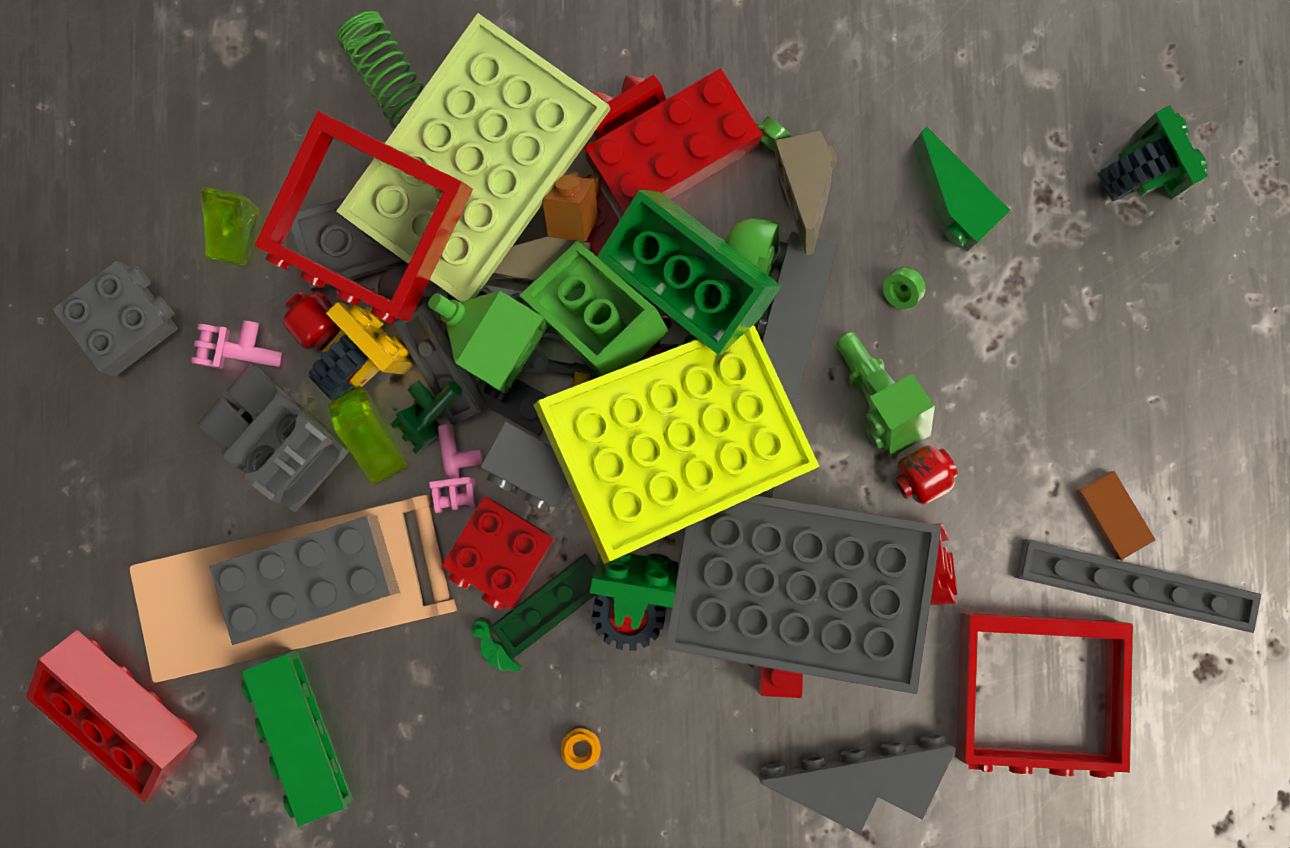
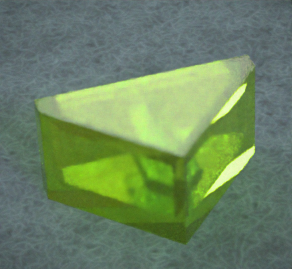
M204 187L201 194L206 258L244 266L248 260L260 209L242 194Z

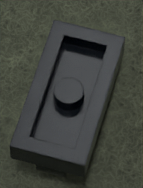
M481 379L478 381L476 387L487 405L486 408L537 436L541 435L544 428L534 408V404L538 400L548 397V395L518 379L514 381L507 394L502 393Z

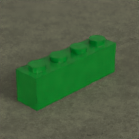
M298 650L241 671L244 678L241 681L242 692L245 699L254 705L258 716L255 719V727L261 740L267 741L272 755L269 757L270 769L277 780L281 779L286 793L283 796V803L288 816L295 818L299 827L346 808L353 801Z

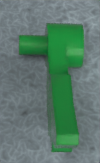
M477 618L472 625L471 631L475 637L482 638L480 646L481 656L487 659L488 666H496L501 672L507 669L512 672L520 671L521 665L508 654L503 644L493 640L490 633V622L486 618Z

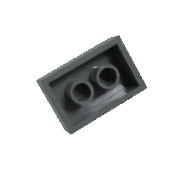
M505 422L481 465V468L490 472L486 480L515 494L518 493L519 489L526 491L527 494L524 500L545 512L552 513L555 507L564 510L573 493L553 448Z

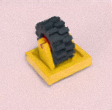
M337 302L326 313L341 328V331L322 351V354L319 356L321 359L314 362L313 368L309 370L308 374L309 378L331 401H336L341 396H346L351 389L354 390L358 386L362 387L380 370L384 373L405 375L416 364L408 356L409 351L404 342L396 335L390 337L381 328L384 321L370 313L372 309L369 307L363 309L359 305L352 306Z

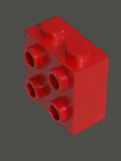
M484 496L441 566L450 571L447 578L458 586L468 589L471 584L484 592L481 599L501 611L504 606L512 609L522 596L556 538L491 498Z

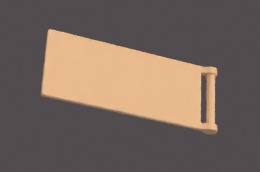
M431 494L132 565L130 567V574L153 682L166 681L457 611L455 599L450 600L444 568L441 566L442 560L430 507L433 506ZM411 511L415 512L435 604L424 606L404 518V513ZM364 516H378L400 593L257 639L232 645L210 565Z

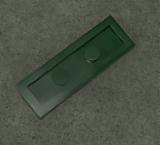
M586 553L490 626L513 659L596 595L590 593L595 565Z

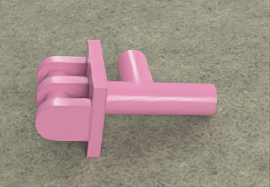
M243 320L238 344L228 342L230 331L226 327L198 324L197 330L201 331L199 341H194V347H198L196 357H191L190 363L223 370L226 357L280 367L282 352L255 347L259 323ZM213 334L219 335L217 344L211 343ZM210 350L215 351L214 361L208 360Z
M454 425L438 426L444 480L429 482L432 489L435 512L440 513L442 508L452 507L453 511L459 510V506L462 505L476 508L475 479L471 477L460 478L459 468L482 465L481 449L457 452ZM466 486L467 493L458 494L457 488ZM449 489L450 495L441 496V490Z

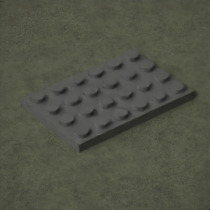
M757 495L686 527L665 649L917 694L941 526Z

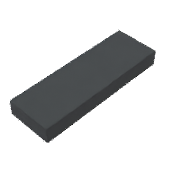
M428 302L415 309L410 321L401 319L393 321L395 329L434 396L450 381L457 383L461 387L462 393L444 410L450 424L454 425L487 407L469 373L455 363L450 340L434 312L429 308Z

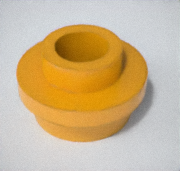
M573 729L562 740L561 756L564 762L573 769H588L599 759L601 752L600 741L596 734L589 729ZM578 741H583L588 745L589 750L584 755H578L575 753L573 745Z

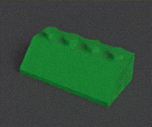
M639 190L597 256L604 264L718 355H722L761 318L782 287L661 192Z

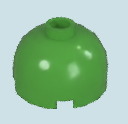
M750 218L735 224L729 230L726 239L720 238L769 277L772 276L774 251H777L780 239V223L766 219Z

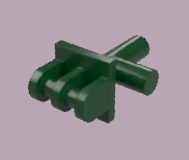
M420 380L408 388L407 391L417 401V404L399 411L396 414L397 418L391 423V426L402 431L404 434L402 439L413 444L414 448L412 451L416 455L424 451L439 437L438 426L441 425L436 419L462 393V389L457 383L450 381L435 398Z

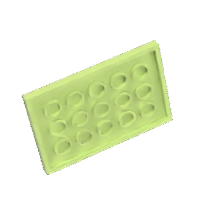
M479 13L474 17L385 142V144L473 188L430 278L431 281L460 302L473 299L478 295L543 204V197L555 187V182L564 175L610 111L609 105ZM374 158L336 212L409 264L443 192Z

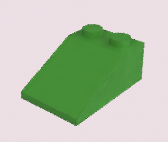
M578 240L520 294L524 302L534 312L544 317L547 325L599 377L636 363L668 332L657 309Z

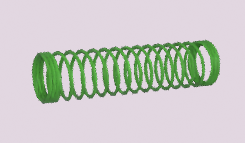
M371 10L363 11L352 16L340 26L336 39L344 49L345 54L351 57L350 62L353 66L357 67L358 75L364 77L363 83L365 86L370 87L372 97L377 98L376 103L378 107L384 108L383 115L386 118H390V126L396 128L397 126L394 125L393 119L403 118L406 113L396 114L408 103L417 99L424 85L423 83L415 82L417 78L416 72H408L411 64L410 62L402 61L404 53L396 51L398 43L397 41L390 40V31L383 30L385 23L379 13ZM373 24L366 32L353 38L358 32ZM360 26L359 28H357V29L348 37L347 40H344V39L346 38V36H347L352 30H354L356 27ZM387 33L388 36L382 43L376 45L368 52L356 54L360 47L368 44L378 35ZM394 44V48L388 54L374 62L362 64L370 54L378 51L385 45ZM401 55L398 61L387 69L375 74H369L376 65L390 56ZM354 57H362L358 64L355 63ZM401 65H407V68L394 79L376 85L392 69ZM369 67L367 72L362 74L360 68ZM409 75L414 76L404 87L383 95L396 81ZM376 77L372 85L367 82V78ZM420 85L419 90L409 98L389 105L402 92ZM383 87L378 95L374 93V88ZM391 97L385 105L380 103V98ZM398 107L392 116L387 114V109Z

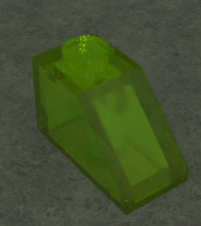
M364 386L328 404L335 432L373 485L408 467L407 461L382 413Z

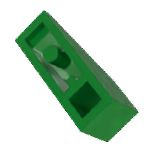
M926 126L913 144L940 224L946 229L944 231L945 235L954 245L958 247L963 246L969 251L1011 210Z

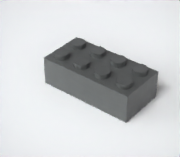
M364 516L209 566L232 645L257 639L400 593L378 516Z

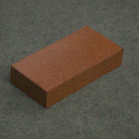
M1115 471L1107 472L1076 490L1116 560H1122L1155 541L1154 536Z

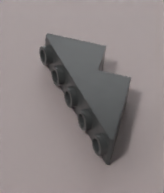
M930 735L920 738L921 744L905 747L904 742H892L881 745V751L865 754L864 749H853L842 752L840 759L826 761L824 756H814L802 759V766L786 768L784 763L770 764L761 767L762 773H759L758 778L762 785L860 835L878 797L923 820L956 748L945 742L944 735Z

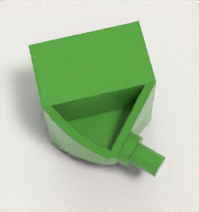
M502 291L462 302L457 300L449 301L439 293H436L428 302L429 308L439 313L441 320L447 325L455 363L504 394L508 393L548 328L544 317Z

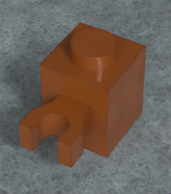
M572 171L570 175H563L555 182V187L542 199L548 237L586 242L598 220L596 196L601 190L600 175L593 174L591 179L581 178L579 172Z

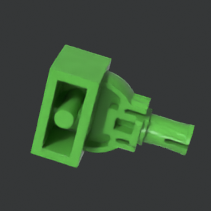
M855 332L842 336L836 342V348L851 370L850 384L854 388L859 386L869 403V413L866 414L869 428L866 431L873 445L877 449L883 447L889 458L931 436L935 406L913 373L895 383L884 370L882 359L871 358Z

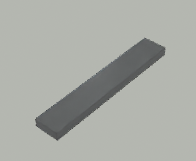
M1023 539L1015 577L1250 633L1255 631L1262 595L1256 592Z

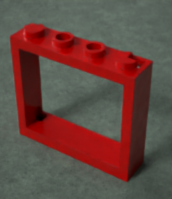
M317 111L254 246L268 253L265 258L268 262L286 270L289 269L290 265L302 270L300 278L321 288H323L325 282L338 288L335 296L356 306H358L360 300L373 306L370 313L392 324L395 318L410 321L473 188L430 165ZM333 138L443 192L392 300L283 245Z
M961 613L956 758L968 764V769L982 770L983 772H992L994 765L1009 766V772L1018 774H1034V768H1049L1050 774L1058 776H1074L1075 770H1089L1090 776L1098 778L1114 777V772L1130 773L1133 623L1112 620ZM978 632L1106 638L1104 753L974 746Z

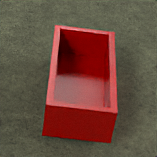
M719 68L587 145L585 153L587 162L596 175H600L602 187L622 218L639 190L661 192L668 199H672L757 149L762 133L722 68Z

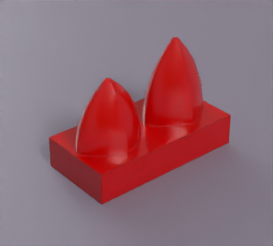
M654 74L646 79L638 76H625L621 89L622 94L615 98L605 93L590 91L610 107V111L594 132L596 139L598 140L666 100L662 84Z

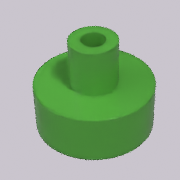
M908 267L895 269L883 283L885 298L890 304L899 309L914 307L923 298L926 291L925 282L921 275Z

